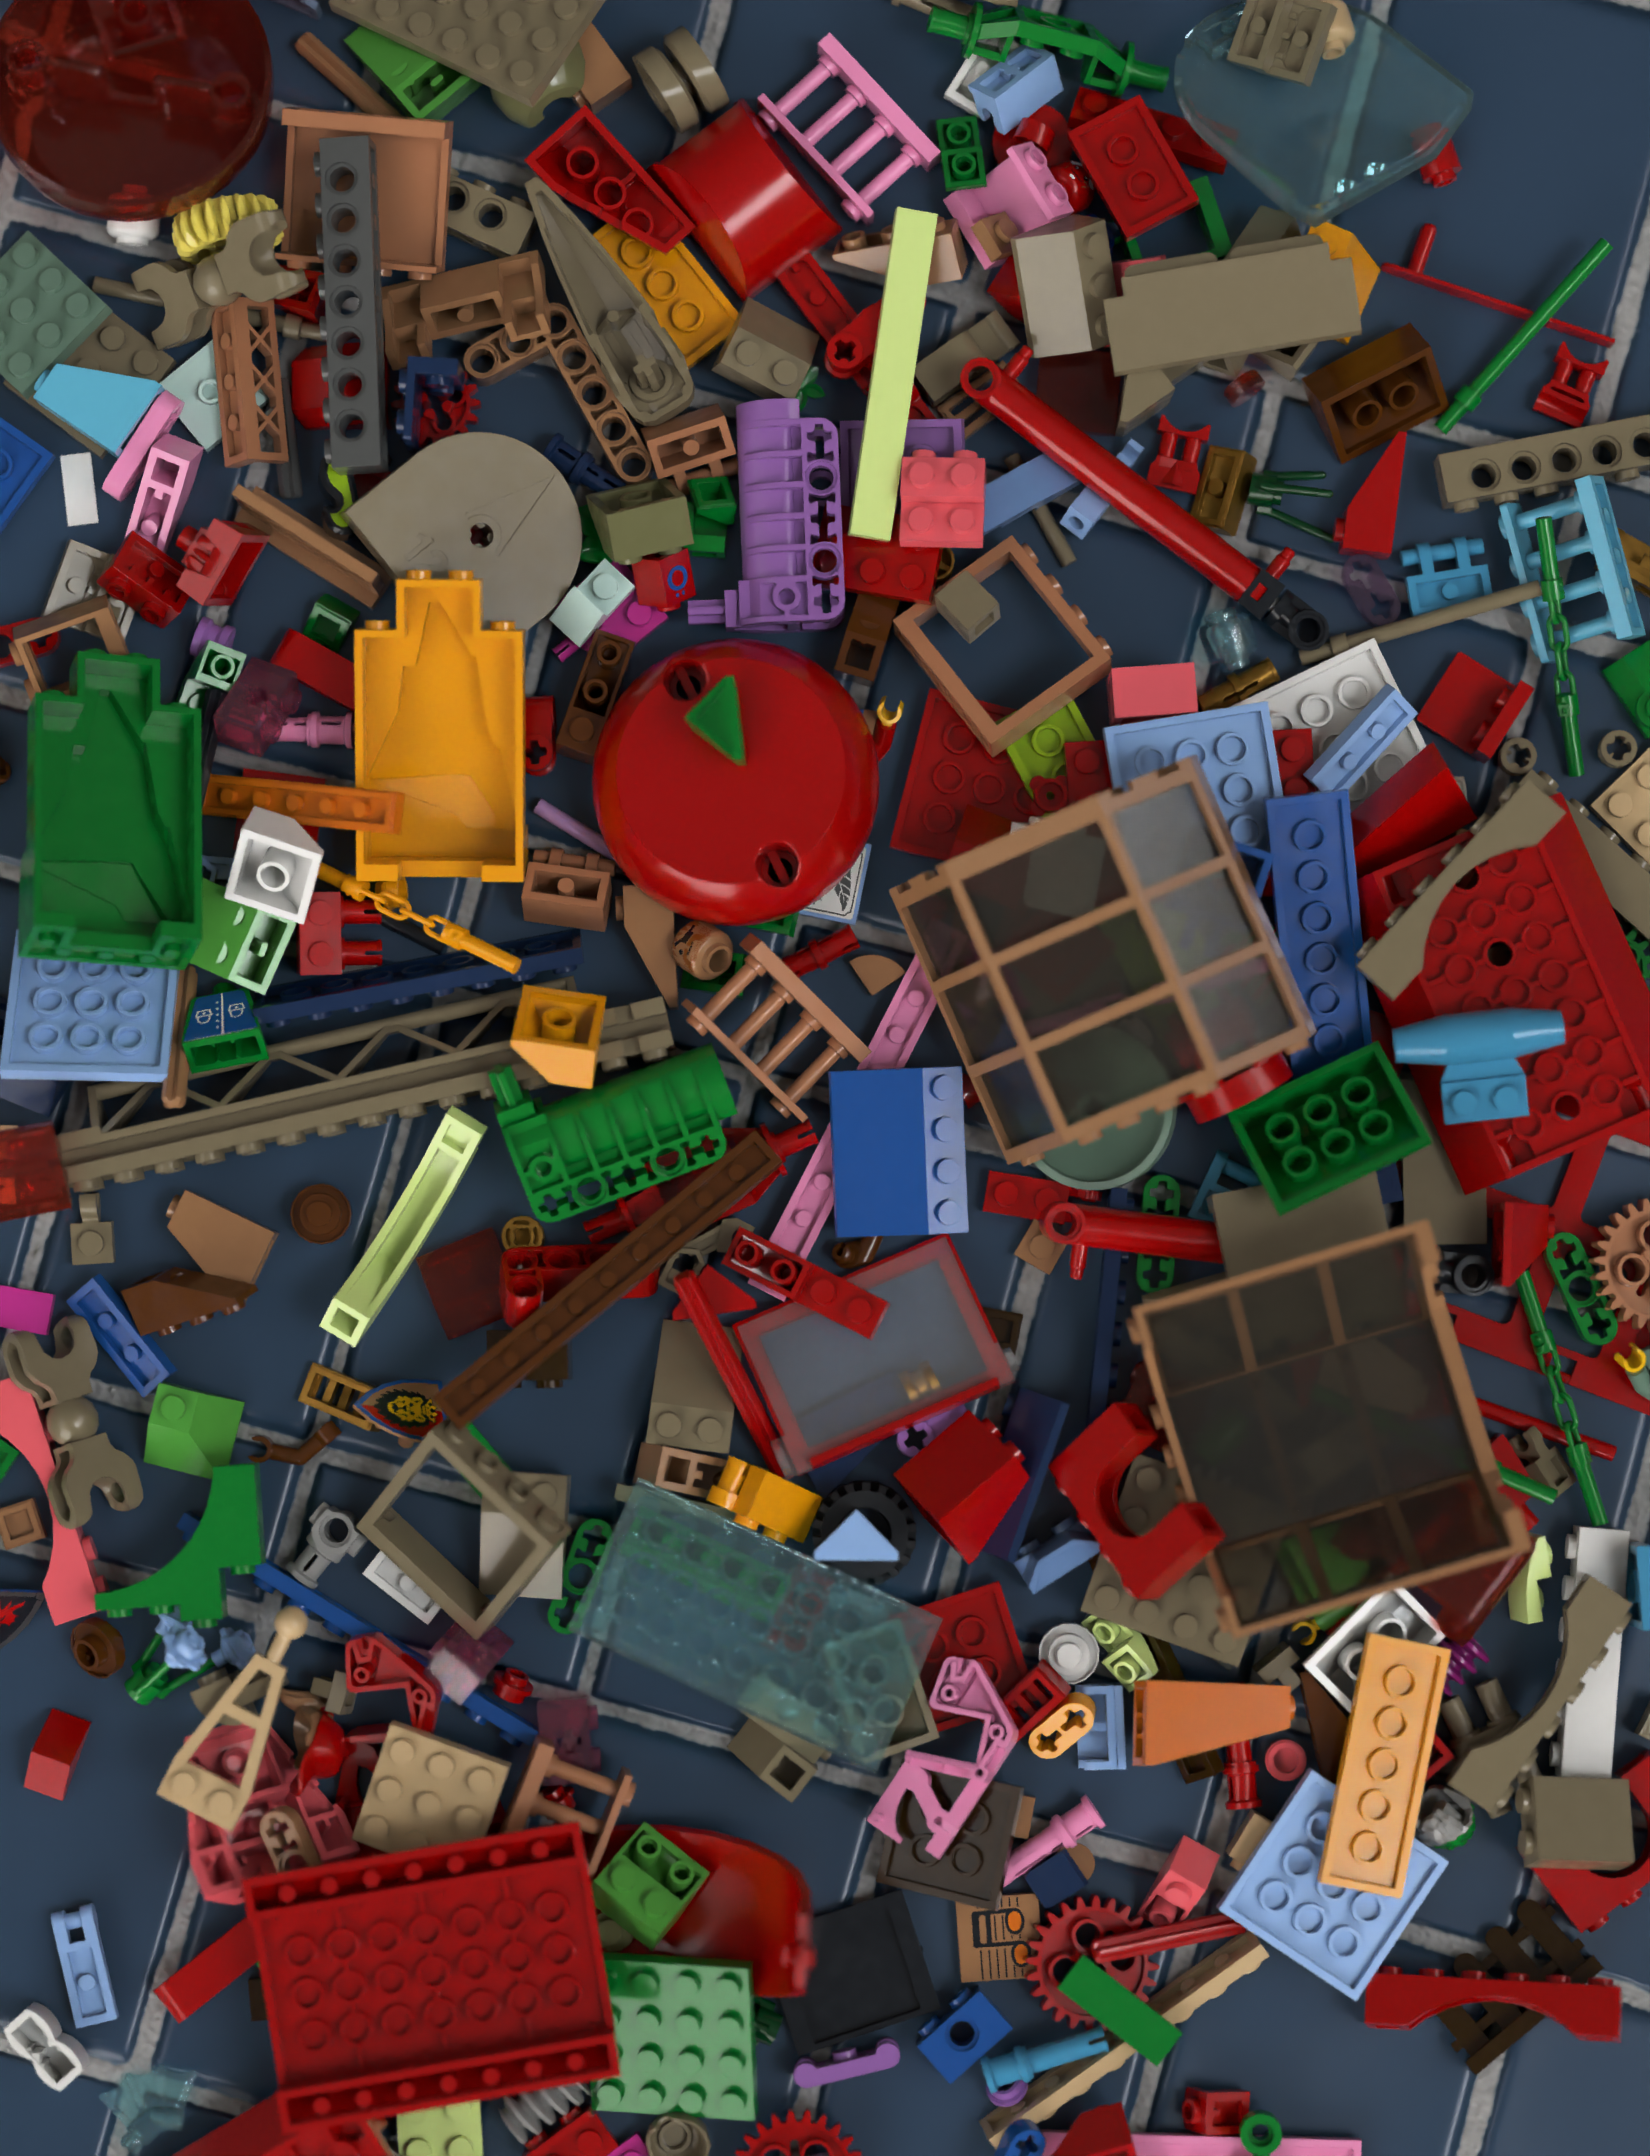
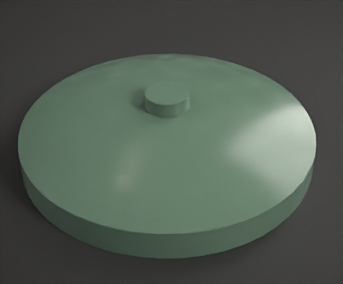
M1099 1025L1049 1047L1060 1063L1059 1066L1054 1068L1056 1074L1062 1082L1069 1078L1082 1098L1075 1103L1081 1111L1080 1115L1074 1118L1064 1114L1069 1126L1173 1082L1169 1070L1158 1053L1140 1037L1118 1027ZM1015 1085L1013 1119L1020 1143L1022 1144L1055 1132L1044 1103L1036 1100ZM1177 1106L1158 1114L1154 1107L1139 1113L1142 1120L1120 1130H1118L1116 1123L1101 1129L1103 1137L1080 1146L1078 1139L1047 1150L1044 1152L1046 1157L1034 1162V1164L1055 1181L1076 1189L1104 1190L1128 1184L1149 1171L1164 1154L1175 1128Z

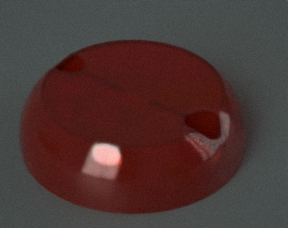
M14 0L0 21V144L24 179L42 195L64 208L85 216L111 221L137 222L171 217L191 209L192 205L203 203L207 198H212L227 187L251 161L266 134L274 102V63L266 33L259 16L249 0Z

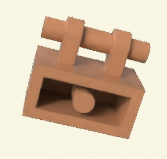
M718 403L674 417L658 426H647L640 429L658 480L673 475V478L668 481L685 496L690 494L687 487V479L719 476L730 477L738 474V461L736 457L723 462L720 460L736 454V450L725 415ZM708 463V467L687 474L685 472L686 470Z
M552 847L551 851L535 849L533 862L529 861L521 896L524 921L605 932L612 901L611 876H615L616 861L603 859L601 854L588 853L587 856L567 854L565 849Z

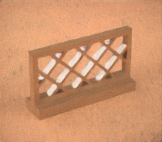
M240 484L236 486L232 495L240 505L241 510L235 517V522L249 523L271 535L267 542L268 544L371 610H374L393 581L381 565L345 542L332 538L323 528L256 486L251 492Z

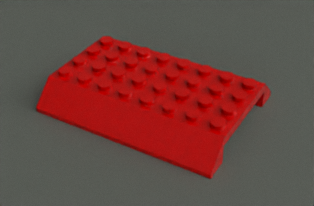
M579 1821L241 1879L248 1922L252 1921L256 1941L279 2083L276 2096L283 2135L621 2076L616 2028L588 1859Z

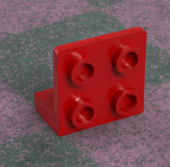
M1458 652L1417 715L1416 721L1485 764L1495 753L1535 688L1522 680L1514 685L1463 652Z

